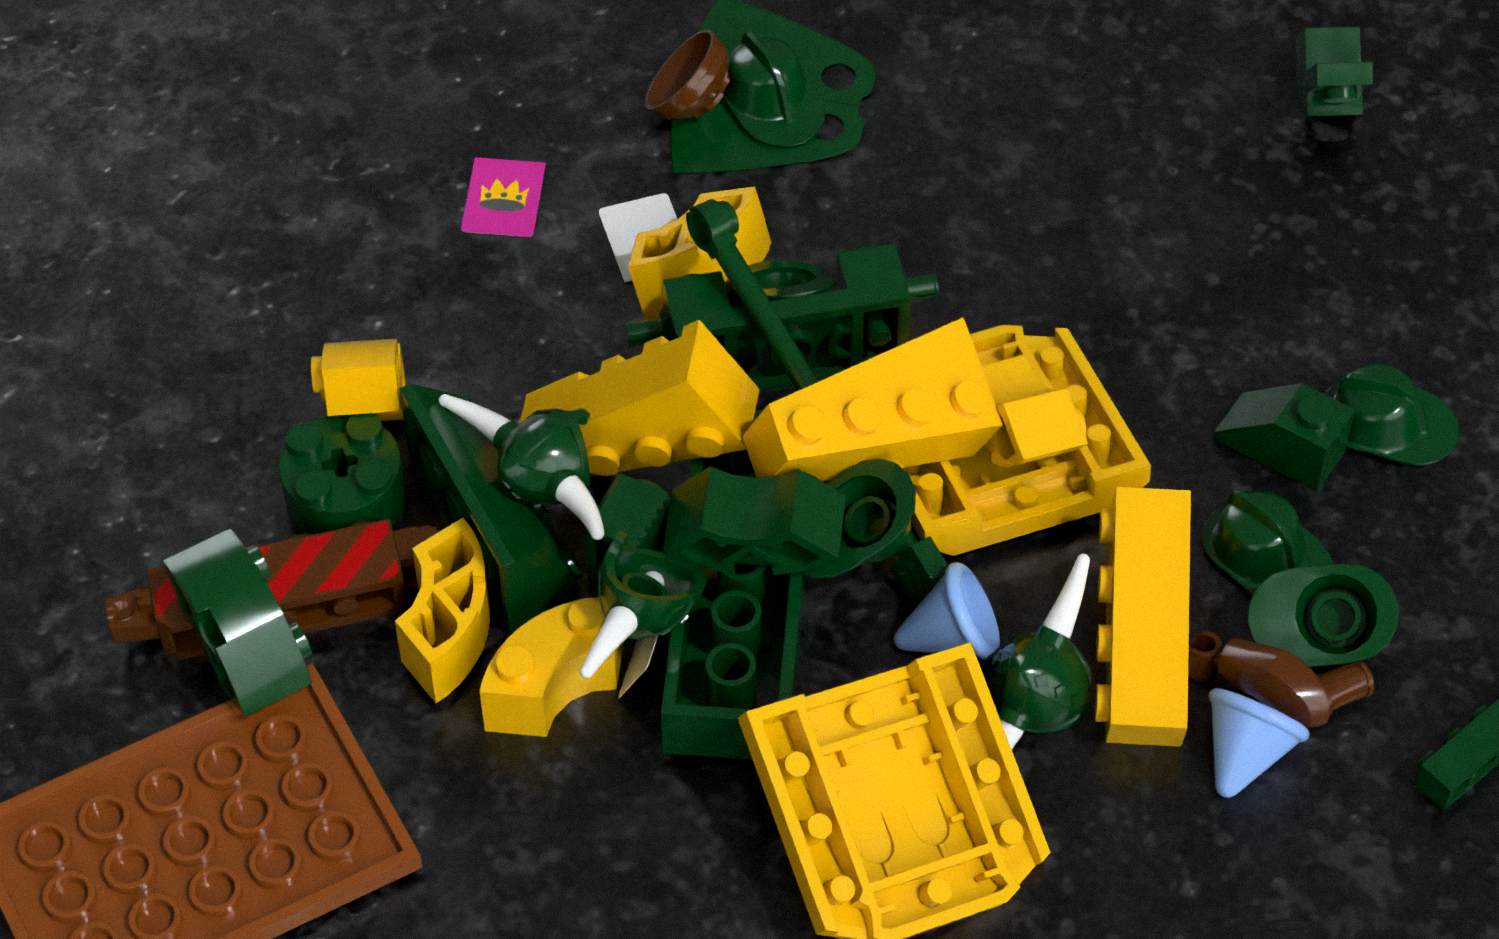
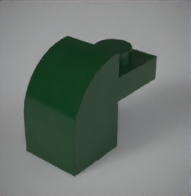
M1360 27L1304 28L1295 37L1296 78L1303 114L1305 116L1363 115L1362 92L1373 85V63L1361 62Z

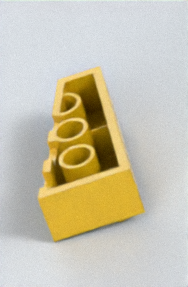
M964 317L768 404L742 437L756 478L780 476L800 469L807 474L815 476L820 481L835 479L845 470L866 460L883 459L894 462L901 468L974 456L1003 426Z
M700 320L683 326L682 335L679 338L669 341L665 337L660 336L644 343L643 352L637 356L625 360L618 354L602 361L600 371L589 376L579 371L526 394L519 424L532 413L541 409L557 408L565 411L585 409L590 413V417L587 420V424L579 426L586 446L590 477L599 475L610 476L622 471L650 466L661 467L673 462L701 457L712 458L724 453L747 450L742 436L753 423L760 389Z
M1116 487L1112 508L1101 507L1099 544L1106 545V566L1100 565L1098 603H1106V625L1098 624L1096 661L1106 662V684L1096 685L1095 722H1106V743L1181 747L1184 740L1188 720L1191 490Z

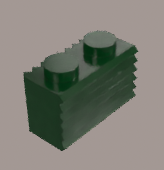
M625 474L617 475L598 505L604 528L603 538L600 540L593 539L586 526L584 527L583 531L586 533L584 535L586 539L584 545L587 547L585 559L588 561L586 564L588 570L586 572L589 574L587 578L589 584L587 586L590 588L588 593L593 598L598 597L599 575L597 572L619 530L629 535L624 545L664 553L663 546L670 498L667 491H664L658 484L647 479L637 480Z

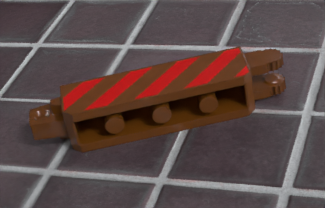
M389 518L375 522H361L350 527L313 535L298 534L284 541L257 547L264 556L270 570L271 578L266 580L277 600L288 625L294 622L298 623L305 634L397 614L407 602L405 589L418 586L412 548L441 530H437V526L431 527L430 524L428 526L422 524L420 528L413 526L393 531ZM165 566L147 569L148 585L105 599L108 624L114 642L161 638L164 652L177 660L206 655L192 626L179 608Z

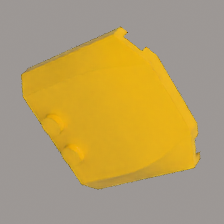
M1000 325L970 334L981 365L1026 355L1035 374L1039 376L1047 388L1054 391L1068 388L1074 406L1078 407L1084 416L1088 444L1075 451L1010 467H1003L992 463L991 451L984 445L974 456L902 468L910 475L916 490L915 511L912 515L911 523L920 540L931 536L941 553L952 556L1101 512V507L1112 508L1116 487L1143 488L1150 482L1151 464L1069 329L1055 328V337L1024 335L1023 326Z
M971 642L915 659L906 666L805 697L804 694L752 709L738 717L816 935L840 939H906L1007 903L1020 888L1019 884L1032 869L1042 863L1051 853Z

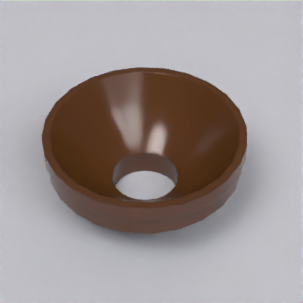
M709 29L702 30L679 46L663 64L649 86L645 97L646 108L664 120L684 119L691 116L698 119L703 113L711 111L724 96V90L731 79L728 75L727 48L725 43L719 39V36Z

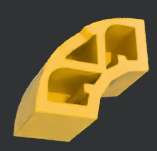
M756 187L700 194L694 206L714 199L718 202L726 201L733 207L739 222V230L734 234L738 240L735 244L747 265L763 262L769 251L771 239ZM686 213L679 219L660 228L637 233L628 269L645 320L659 318L664 306L663 280L680 278L688 274L722 271L727 294L734 290L716 258L711 260L708 253L701 250L693 241L687 227Z
M397 339L325 343L322 356L311 357L314 393L320 392L321 401H326L327 416L373 413L381 421L404 420L399 388L406 386L401 346L400 343H397Z
M1026 355L981 365L1003 426L985 444L991 451L992 463L1003 467H1010L1075 451L1088 444L1084 416L1080 409L1074 406L1068 388L1057 391L1047 388L1039 376L1035 374Z
M464 517L412 548L419 593L413 605L395 620L401 662L435 703L448 696L469 675L484 649L489 631L490 606L483 553L476 535Z
M599 597L582 598L544 611L527 621L505 640L489 663L480 688L485 731L547 737L554 717L570 701L594 691L617 690L624 641L590 678H583L579 673L605 621Z

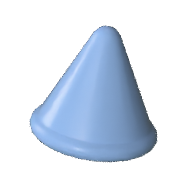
M959 562L948 565L942 578L898 628L893 638L897 648L903 651L937 653L971 642L976 657L985 661H990L994 653L1000 649L998 625L990 601L974 573L967 566Z
M1214 688L1209 692L1208 697L1212 705L1215 788L1222 797L1230 798L1238 794L1298 743L1305 742L1309 738V730L1303 724L1267 705L1222 688Z

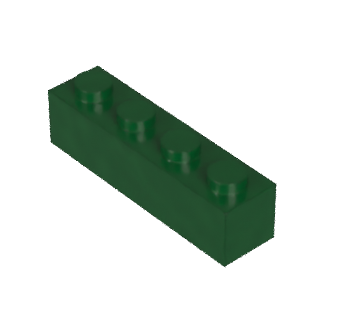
M1499 693L1494 703L1489 707L1485 704L1479 707L1470 718V723L1463 729L1456 727L1452 730L1438 751L1429 750L1417 764L1419 772L1415 786L1444 811L1499 764Z

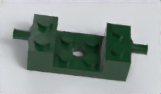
M894 243L875 247L863 246L850 251L837 252L836 291H822L770 302L794 341L798 342L796 343L816 377L821 381L908 342L911 301L932 297L938 298L939 287L935 273L905 278ZM722 271L688 274L680 278L663 280L664 306L659 318L625 322L628 347L644 344L660 336L672 341L681 337L683 326L700 320L760 389L759 394L795 388L744 305L730 306Z

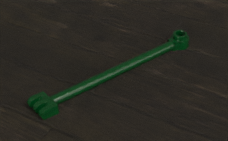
M711 199L689 208L690 211L686 213V222L693 241L701 250L708 253L711 260L716 258L795 389L799 391L819 382L735 245L738 240L734 234L739 230V222L733 207L726 201L718 202ZM910 529L905 544L897 551L899 560L891 569L906 594L911 599L922 600L945 574L948 565L931 536L918 542Z

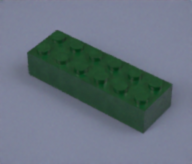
M755 410L753 422L763 410ZM747 450L724 453L712 458L701 457L691 459L689 479L709 466L732 475L756 478ZM736 563L735 574L697 566L702 569L707 577L706 586L696 605L688 614L687 620L681 625L671 628L661 710L663 753L753 760L738 717L746 711L795 697L806 575L797 572L773 575L772 565Z

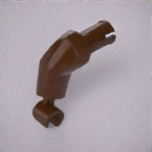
M1206 631L1200 633L1195 637L1193 647H1189V677L1196 680H1206L1212 678L1218 670L1219 678L1223 683L1256 698L1264 705L1284 713L1303 724L1306 728L1323 726L1328 722L1332 710L1352 701L1369 697L1374 692L1373 676L1363 661L1343 664L1333 670L1316 675L1303 661L1285 649L1238 638H1232L1222 649L1221 639L1213 632Z

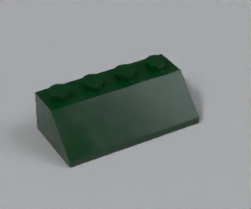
M408 384L399 388L410 461L446 524L450 526L464 517L472 528L483 553L488 597L509 634L512 635L519 627L544 611L576 601L575 581L581 579L580 569L568 546L559 548L552 537L554 535V527L543 504H532L521 498H515L510 493V490L506 489L500 482L501 478L497 470L499 451L493 446V443L473 425L439 404V397L443 394L472 402L470 397L414 384Z

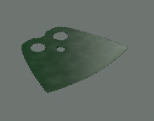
M718 0L698 32L709 29L719 36V39L726 45L728 60L736 47L741 45L743 34L751 31L756 38L772 37L787 43L794 49L801 67L820 92L826 106L825 114L834 115L841 119L844 124V130L839 137L832 140H822L814 136L806 143L788 148L769 146L755 140L744 130L729 106L721 99L711 111L703 113L698 119L691 116L672 120L671 157L673 174L726 172L781 166L825 159L854 149L861 140L865 124L863 117L859 115L858 106L862 98L872 92L875 80L873 64L850 47L787 18L737 0ZM834 64H842L854 71L856 80L848 88L835 90L827 87L821 80L823 70Z

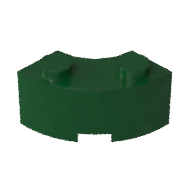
M709 466L672 490L663 552L703 568L734 574L736 563L772 565L773 575L813 569L839 558L846 495L800 469L780 476L753 478L732 475Z
M230 528L163 560L181 612L200 640L214 669L220 687L244 717L312 684L304 659L312 656L309 642L298 623L294 622L288 625L277 600L266 580L271 578L270 570L264 556L256 545L245 548Z

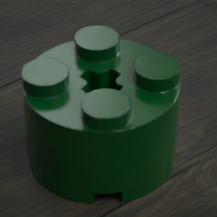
M373 413L324 416L309 423H298L289 429L286 434V444L280 454L279 475L289 522L296 534L313 535L350 527L361 522H375L389 518L391 526L398 518L400 523L406 510L407 501L400 451L394 437L382 426L379 417Z

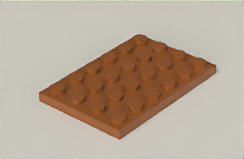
M311 663L306 667L312 684L244 717L232 700L226 701L1 802L0 910L14 939H273L423 868L421 855L314 664Z

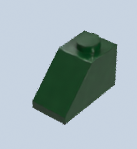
M1303 383L1243 392L1214 431L1213 439L1317 492L1345 453L1355 409Z

